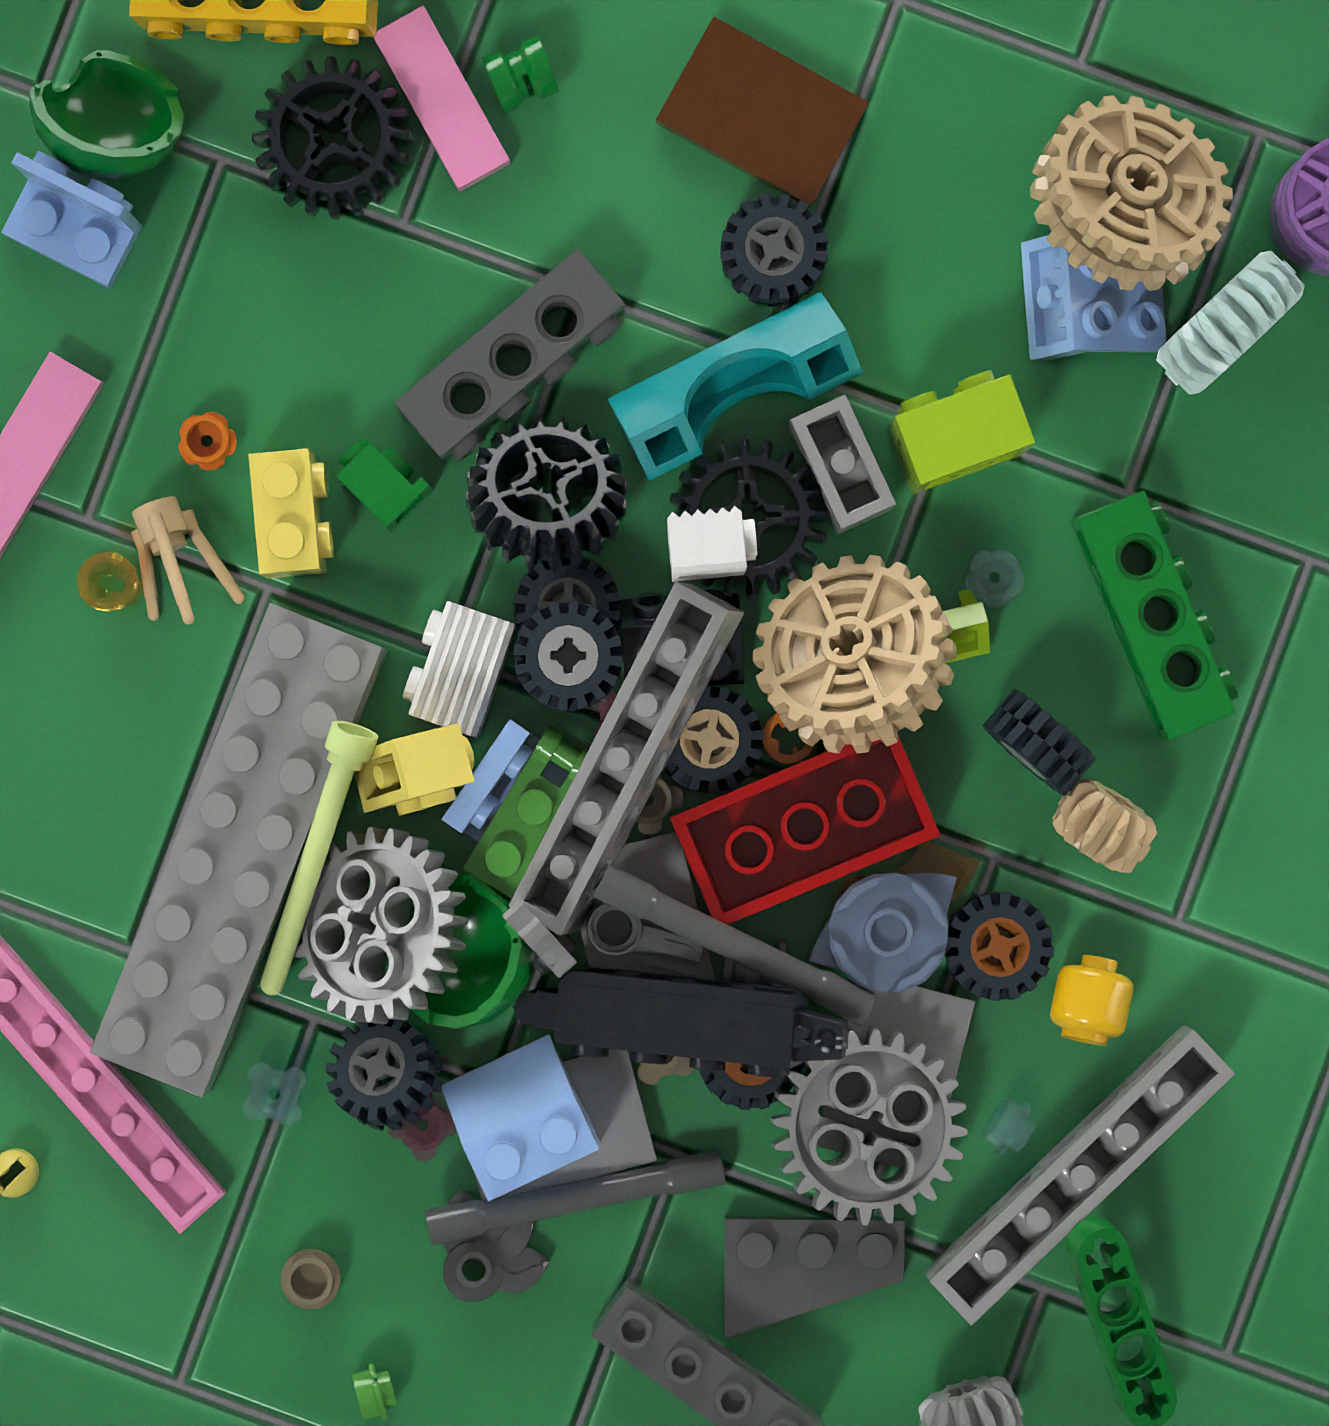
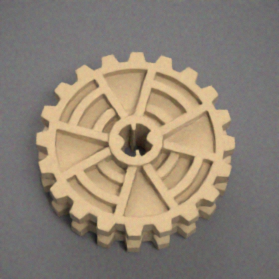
M1114 95L1104 96L1098 104V108L1089 101L1081 104L1074 113L1075 117L1067 114L1056 129L1058 134L1054 133L1042 150L1045 155L1039 156L1032 170V173L1039 178L1035 179L1030 186V198L1041 202L1034 215L1038 224L1049 225L1052 232L1047 237V241L1053 248L1064 247L1069 252L1067 262L1075 269L1082 265L1092 269V279L1102 284L1108 277L1117 279L1120 289L1132 291L1138 282H1143L1148 291L1159 290L1165 283V278L1174 285L1183 281L1189 273L1188 268L1193 271L1197 269L1206 257L1204 251L1213 248L1222 236L1219 231H1223L1230 221L1232 213L1224 207H1227L1232 201L1233 190L1222 184L1223 179L1228 174L1225 163L1213 160L1210 154L1215 149V146L1209 138L1198 139L1193 134L1195 124L1187 118L1179 122L1170 117V108L1159 103L1153 110L1145 107L1142 98L1131 96L1126 104H1120Z
M852 555L840 557L838 567L828 569L822 562L812 567V577L804 582L797 578L789 582L787 586L790 594L784 600L774 598L769 604L768 609L773 617L770 622L759 623L756 635L764 644L753 650V662L757 668L763 669L755 677L763 693H768L767 700L773 709L780 714L779 718L789 731L799 728L798 735L804 743L813 746L822 739L827 751L832 753H840L845 744H852L857 754L869 752L871 743L880 739L888 747L898 742V731L906 727L915 732L923 725L920 714L925 709L937 710L943 702L937 691L940 686L951 685L954 677L951 667L946 665V662L957 658V647L953 640L947 638L953 632V629L946 615H942L943 611L936 596L929 594L930 588L927 582L920 575L910 580V571L906 565L897 561L890 568H885V563L881 556L869 555L864 564H856Z

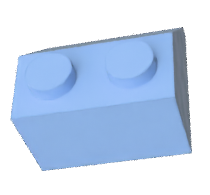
M550 1034L442 1085V1091L461 1144L488 1202L599 1150L601 1142Z

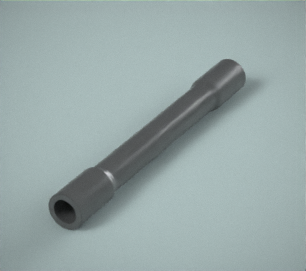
M608 863L602 867L591 890L592 897L635 918L649 920L785 987L798 988L802 995L808 997L815 1005L859 1026L865 1022L873 1008L876 998L874 992L831 971L815 968L659 892L653 885Z
M716 1149L668 1159L654 1166L499 1197L489 1202L488 1200H470L424 1211L432 1246L480 1236L490 1230L662 1194L677 1195L725 1185V1174L720 1152Z

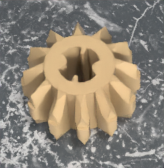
M1080 778L1065 796H1062L1058 802V809L1052 817V824L1056 832L1063 836L1066 842L1076 847L1080 853L1092 858L1096 863H1101L1111 871L1131 873L1138 862L1144 860L1152 848L1150 846L1157 835V827L1153 819L1146 815L1143 809L1134 805L1128 798L1118 794L1114 789H1109L1099 781H1092L1091 779Z

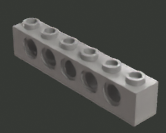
M675 582L510 901L509 907H512L521 899L546 928L558 935L580 931L596 898L591 896V890L599 872L606 863L614 865L745 612L693 584Z
M1182 1025L924 1271L929 1282L972 1326L1071 1231L1075 1224L1083 1220L1235 1075L1233 1070L1194 1029Z

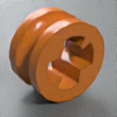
M776 713L768 719L763 728L762 743L764 750L771 759L781 764L790 765L801 762L810 754L814 745L810 746L805 743L800 751L793 747L792 755L780 753L778 751L779 741L771 738V734L777 724L782 729L785 726L779 718L780 714Z

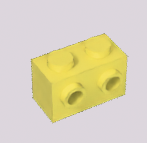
M309 449L248 454L259 574L269 579L326 573L325 558L334 557V544L331 523L322 522L320 499L328 498V479L325 462L316 463V455Z
M459 723L392 739L376 745L371 761L364 762L360 771H354L364 813L396 805L398 815L401 816L457 800L454 788L475 782L472 773L474 754L470 742L466 737L462 736Z

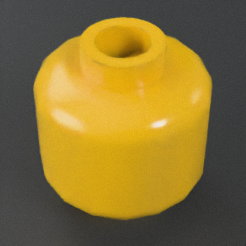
M1082 955L1080 965H1066L1059 970L1050 1009V1019L1055 1025L1062 1028L1061 1037L1087 1044L1107 1046L1108 1038H1115L1124 1033L1134 988L1129 978L1116 973L1117 961L1093 955Z

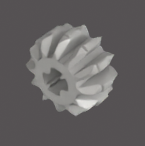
M983 1375L972 1380L964 1379L962 1382L954 1385H946L945 1389L932 1392L918 1407L921 1418L920 1426H1023L1021 1418L1023 1412L1018 1396H1015L1006 1378L999 1376L987 1377Z

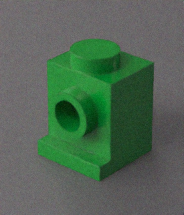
M362 437L339 459V463L344 468L336 477L390 532L433 491L422 477L413 485L407 480L414 470L390 445L380 453L365 437Z

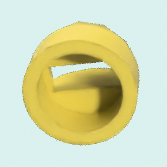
M15 1148L0 1153V1178L9 1171L17 1160L25 1167L7 1187L3 1186L0 1182L1 1196L18 1198L35 1187L39 1178V1166L36 1159L29 1152Z

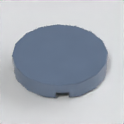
M898 873L871 874L852 883L835 902L828 922L829 948L839 969L857 985L880 993L905 992L925 982L941 964L948 942L947 916L937 896L920 881Z

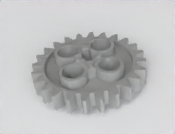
M368 827L366 834L351 831L347 833V845L334 842L330 844L329 855L331 861L325 860L301 933L303 943L296 948L294 957L307 959L308 964L301 970L298 977L300 980L315 981L316 984L310 996L313 999L328 1000L327 1011L330 1013L346 1014V1020L367 1021V1023L387 1024L389 1019L407 1020L409 1018V1008L426 1010L428 1008L425 991L443 994L445 989L438 977L441 971L456 973L458 970L456 965L448 958L450 950L465 949L466 944L453 937L455 928L468 924V918L454 915L453 907L466 899L464 893L448 890V887L454 882L458 874L454 870L440 868L445 854L427 849L428 840L409 836V832L391 828L385 830ZM370 878V888L367 893V883ZM414 904L415 912L413 919L410 920V911ZM345 931V940L342 946L341 939L343 936V932ZM388 958L389 967L385 975V963Z
M869 1027L865 1043H860L854 1030L848 1028L847 1049L844 1058L840 1060L804 1061L808 1067L804 1074L787 1069L785 1071L786 1076L796 1085L793 1093L777 1091L774 1095L779 1101L788 1106L787 1113L770 1116V1122L773 1125L786 1129V1135L778 1137L771 1142L772 1147L779 1151H790L792 1154L779 1166L784 1174L801 1171L802 1174L796 1180L793 1189L801 1195L815 1187L816 1191L811 1205L820 1211L831 1200H834V1217L840 1221L845 1219L851 1207L855 1208L857 1219L862 1225H868L873 1209H878L885 1222L893 1223L894 1205L900 1204L911 1215L916 1214L913 1196L921 1193L931 1201L936 1200V1194L930 1185L932 1179L935 1177L946 1182H951L953 1179L950 1173L942 1166L944 1160H962L963 1158L961 1152L950 1146L951 1138L967 1135L968 1129L952 1123L951 1116L964 1111L966 1105L961 1101L947 1100L946 1098L959 1085L957 1080L953 1078L936 1079V1076L945 1064L938 1057L930 1059L924 1064L921 1063L926 1050V1045L917 1041L906 1052H903L904 1034L898 1031H894L886 1045L882 1044L880 1030L876 1027ZM859 1072L864 1082L862 1094L853 1102H840L835 1092L839 1078L845 1073ZM915 1091L920 1099L918 1113L911 1120L897 1121L892 1111L893 1102L902 1092ZM826 1105L862 1119H869L872 1111H874V1118L880 1123L895 1130L915 1134L918 1136L919 1142L912 1146L876 1132H868L865 1140H863L864 1134L853 1125L820 1116L818 1109L820 1106ZM829 1130H840L845 1138V1147L842 1153L835 1159H820L816 1151L817 1141L820 1136ZM885 1149H897L901 1156V1166L898 1172L889 1178H878L873 1169L875 1158Z

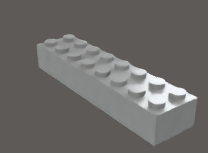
M269 603L90 1050L91 1054L201 1098L212 1091L283 914L331 766V763L327 760L329 751L324 746L331 723L333 721H346L359 724L388 650Z

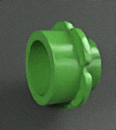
M368 1363L369 1369L352 1373L363 1421L381 1416L382 1422L388 1419L386 1408L397 1405L388 1370L377 1373L375 1365Z

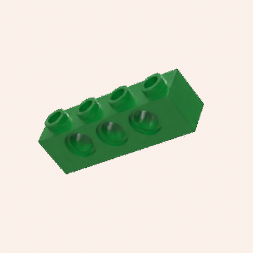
M1143 490L1071 521L1072 528L1160 741L1171 740L1236 713L1231 702L1238 698L1236 685L1228 668L1225 665L1217 667L1208 646L1215 643L1212 627L1204 611L1194 612L1186 590L1192 588V580L1182 557L1179 554L1171 557L1163 537L1164 534L1170 532L1169 524L1160 503L1156 499L1149 502ZM1126 544H1139L1148 552L1150 563L1143 575H1132L1123 568L1120 556ZM1151 598L1162 599L1171 608L1172 621L1164 631L1154 630L1145 622L1143 611L1146 603ZM1175 653L1187 655L1195 667L1194 678L1185 687L1174 684L1167 675V662Z

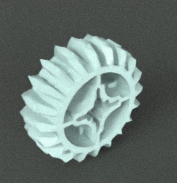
M1272 251L1259 253L1158 349L1156 361L1166 370L1165 375L1176 386L1179 384L1189 395L1200 393L1302 297L1305 285L1295 275L1296 271L1285 260L1281 261Z

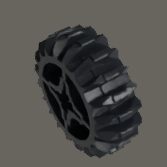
M334 56L326 58L325 73L317 74L312 61L305 60L302 63V69L307 78L297 83L293 74L285 71L281 78L288 91L283 95L273 88L266 90L265 97L276 107L275 111L266 109L256 110L255 119L257 122L271 128L270 130L258 131L252 134V142L255 146L270 149L261 153L255 159L256 164L260 170L277 168L266 180L272 191L279 190L290 183L283 198L288 206L293 207L299 203L304 195H307L305 212L308 216L315 217L322 201H327L328 213L332 220L340 219L342 214L341 202L349 201L350 207L356 216L364 214V206L359 197L369 193L373 202L381 205L385 202V198L377 185L383 181L393 188L400 186L401 179L390 169V165L399 167L410 166V155L395 148L396 146L409 145L414 142L412 130L395 128L410 119L409 110L406 106L390 108L400 96L398 89L394 85L385 87L377 92L383 79L381 72L377 69H373L362 81H359L361 64L358 60L351 59L347 64L344 74H339L338 63ZM343 94L351 96L348 101L342 99L335 109L328 112H318L309 106L304 107L311 100L324 95ZM367 106L376 113L381 123V141L376 156L367 151L365 146L356 139V132L363 121L361 114ZM291 121L299 125L302 131L310 137V144L303 155L306 161L299 171H296L291 166L286 152V136ZM346 126L341 132L345 141L348 142L350 149L344 145L340 147L337 144L331 143L326 150H320V148L326 145L316 127L323 132L327 130L330 133H336L340 127L344 128ZM338 164H348L358 170H364L354 178L339 183L315 181L319 175L324 177L327 171Z
M539 415L534 423V428L528 430L515 421L513 427H511V437L495 431L491 439V448L479 447V452L476 455V466H471L467 474V485L469 488L466 492V507L471 513V525L475 529V533H483L484 544L487 546L488 551L502 547V557L507 564L520 555L524 556L525 566H527L529 571L536 566L538 560L548 561V565L554 573L560 565V559L568 558L574 565L579 567L583 561V550L599 556L601 550H603L604 539H615L618 533L619 521H623L627 511V501L624 498L628 494V482L625 475L622 474V462L619 459V455L609 454V444L605 437L591 441V431L588 429L587 424L575 432L569 431V424L564 416L557 423L556 427H546V423ZM525 471V475L521 479L511 483V489L501 492L511 478ZM595 494L590 503L581 512L573 517H569V511L576 506L582 505L583 498Z
M742 437L739 439V456L730 457L728 447L724 442H719L715 446L716 455L720 461L718 464L713 466L704 454L696 457L695 463L702 471V477L698 479L692 473L682 471L679 475V481L684 486L690 488L692 492L690 496L682 493H672L670 503L676 507L685 508L686 512L693 516L697 509H699L701 500L707 490L720 478L737 472V497L733 503L724 507V509L730 512L736 506L741 510L745 500L744 489H748L749 504L757 506L755 512L761 510L764 517H779L766 518V521L756 524V560L746 561L747 568L744 575L727 576L723 587V594L727 597H732L736 587V580L746 581L747 598L756 599L758 580L765 579L770 593L776 595L781 591L780 582L776 574L783 571L790 581L797 578L801 580L800 571L792 562L798 558L804 564L810 566L816 563L817 556L805 548L804 545L806 541L814 544L825 543L827 534L820 530L811 529L810 523L827 520L829 510L825 508L810 509L809 502L819 499L823 494L819 485L806 490L801 485L813 472L810 465L802 466L794 475L787 469L795 456L793 450L787 449L782 454L779 463L769 459L773 450V441L764 440L761 445L760 456H751L749 438ZM755 472L764 473L781 483L791 495L795 507L769 505L764 502L757 492ZM713 509V511H714L716 514H717V513L719 512V510H720V509ZM797 525L795 538L787 551L776 560L760 566L759 543L761 536L771 529ZM716 578L702 579L701 585L709 588Z

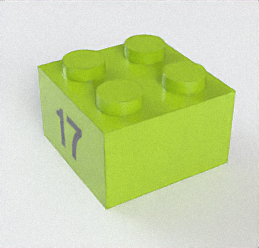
M992 370L985 371L958 382L959 387L953 389L954 395L938 400L935 391H931L901 403L902 408L896 410L898 415L894 417L889 425L888 432L911 495L1019 457L1035 444L1010 374L995 379Z

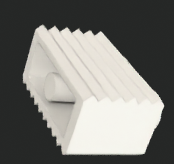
M736 506L730 512L722 507L717 514L711 509L705 515L697 509L693 516L684 511L678 517L672 512L667 518L672 582L744 575L747 568L746 561L756 560L757 541L754 519L742 520V511Z
M447 601L443 613L433 610L422 638V644L431 646L424 669L413 666L402 700L412 703L408 715L443 727L459 723L463 734L479 739L512 645L517 625Z

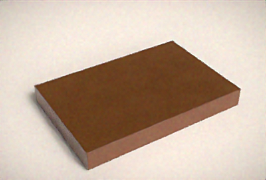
M713 16L657 116L656 124L778 192L791 195L790 198L799 203L801 199L811 209L868 108L869 102Z

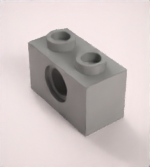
M842 395L790 419L788 429L804 464L810 465L813 471L810 476L814 485L820 486L823 494L820 498L825 509L829 510V517L837 535L893 509L896 502L846 395Z

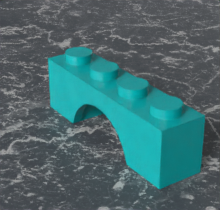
M819 292L608 398V401L630 448L650 481L702 455L704 439L708 429L725 410L737 402L757 394L775 391L790 392L811 400L863 374L846 328L823 294Z

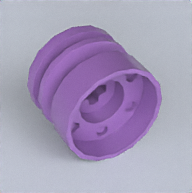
M1329 138L1308 149L1288 169L1274 188L1268 210L1271 234L1283 255L1302 270L1323 276H1329Z

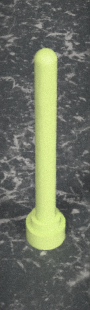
M333 721L331 723L324 745L329 751L327 760L331 763L261 978V989L267 995H277L284 988L354 771H360L364 762L371 761L378 735L358 724L346 721Z

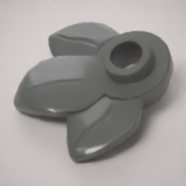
M460 1190L451 1197L447 1205L475 1199L466 1191ZM534 1221L490 1230L480 1236L442 1243L448 1253L443 1265V1280L449 1292L465 1302H480L492 1296L496 1290L520 1293L534 1286L549 1265V1261L544 1255L535 1249L526 1247L532 1234ZM470 1260L481 1263L484 1268V1277L476 1282L467 1280L462 1274L464 1263Z

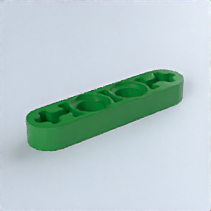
M1094 1216L1085 1218L1075 1224L1069 1232L1066 1240V1252L1116 1403L1134 1425L1161 1426L1175 1412L1177 1396L1128 1244L1123 1235L1106 1219ZM1099 1238H1102L1104 1241L1100 1245V1252L1103 1261L1109 1268L1101 1269L1100 1265L1089 1255L1094 1251L1093 1242ZM1115 1286H1125L1127 1295L1122 1305L1113 1311H1102L1100 1302L1105 1292ZM1132 1336L1143 1338L1142 1349L1136 1357L1128 1361L1117 1360L1118 1348L1124 1340ZM1139 1378H1142L1152 1390L1149 1394L1150 1403L1144 1407L1140 1406L1144 1397L1139 1384L1135 1381Z

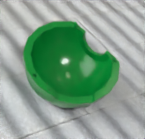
M96 50L80 59L77 70L63 86L52 89V82L46 79L36 84L30 90V112L36 134L58 161L67 165L71 171L89 179L129 180L156 167L175 148L181 136L184 114L177 97L179 90L161 71L135 57L108 50Z
M462 873L448 887L449 891L464 893L466 899L453 907L454 915L468 918V924L455 928L453 937L466 944L465 949L450 950L448 958L456 965L458 970L456 973L440 972L438 977L445 991L443 994L425 991L428 1002L426 1010L411 1009L428 1024L453 1029H465L489 1023L511 1007L520 997L533 973L535 952L502 916L511 908L508 906L510 901L484 881L470 874ZM414 905L412 906L410 911V920H412L414 916Z

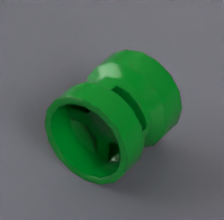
M538 36L520 42L518 49L511 53L504 54L497 51L482 57L490 82L504 114L520 108L523 100L534 95L545 98L559 92L554 73Z

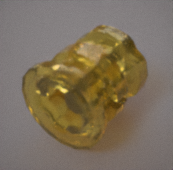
M104 551L93 554L84 561L78 571L77 586L79 594L86 604L96 610L108 612L121 611L125 607L137 602L142 592V579L137 574L136 567L128 559L118 553ZM115 568H117L116 577L124 581V587L121 592L111 591L107 599H105L107 590L99 586V579L102 574L112 576Z

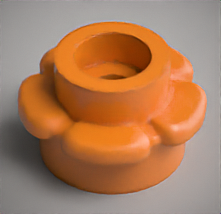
M205 412L201 416L192 415L183 422L179 430L181 442L178 444V449L181 457L190 465L198 464L202 470L210 471L222 467L225 464V458L233 455L237 445L236 434L228 428L227 419L219 413ZM204 436H211L213 439L212 444L208 447L202 445V438Z

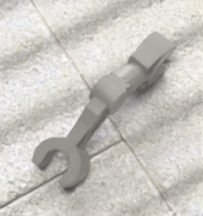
M521 899L502 915L535 952L534 967L541 975H545L552 970L560 978L577 963L570 955L576 943L568 934L558 935L553 931L550 932Z

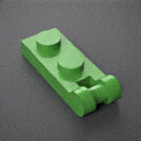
M551 725L543 734L525 767L463 867V870L511 899L589 750L585 747L582 752L563 740L565 734ZM550 761L570 772L562 787L541 776Z

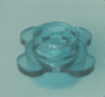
M265 1062L254 1064L249 1069L247 1075L251 1082L249 1098L243 1103L245 1116L251 1121H259L265 1117L278 1119L284 1126L294 1125L302 1115L298 1102L301 1096V1089L307 1083L305 1073L298 1067L284 1070L278 1068L271 1069ZM273 1088L280 1091V1097L277 1100H273L269 1096V1092Z

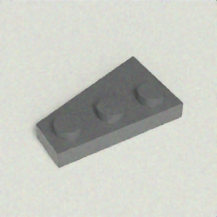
M725 1216L724 1339L904 1281L905 1220L903 1218H893V1223H887L883 1218L871 1217L868 1225H862L857 1217H845L843 1221H840L835 1217Z

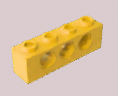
M130 0L129 17L143 30H147L148 36L158 39L176 40L183 38V31L205 32L206 38L227 42L241 40L242 33H264L265 40L276 43H297L300 41V35H323V41L326 43L355 45L359 43V36L376 37L378 0H325L318 9L313 11L301 10V0H265L259 7L254 9H244L242 5L243 0H205L196 7H185L184 0Z

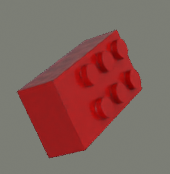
M899 736L898 742L888 747L881 739L873 741L869 752L857 754L852 744H845L840 753L823 752L670 817L711 917L727 925L941 836Z

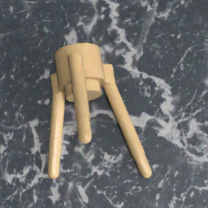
M170 496L148 502L132 511L137 529L132 531L131 534L138 551L144 598L150 620L156 621L160 616L152 560L153 553V556H161L183 622L188 625L194 622L190 600L174 551L187 545L184 536L186 534L193 541L233 601L237 604L244 602V594L199 528L193 509L181 511L177 498Z

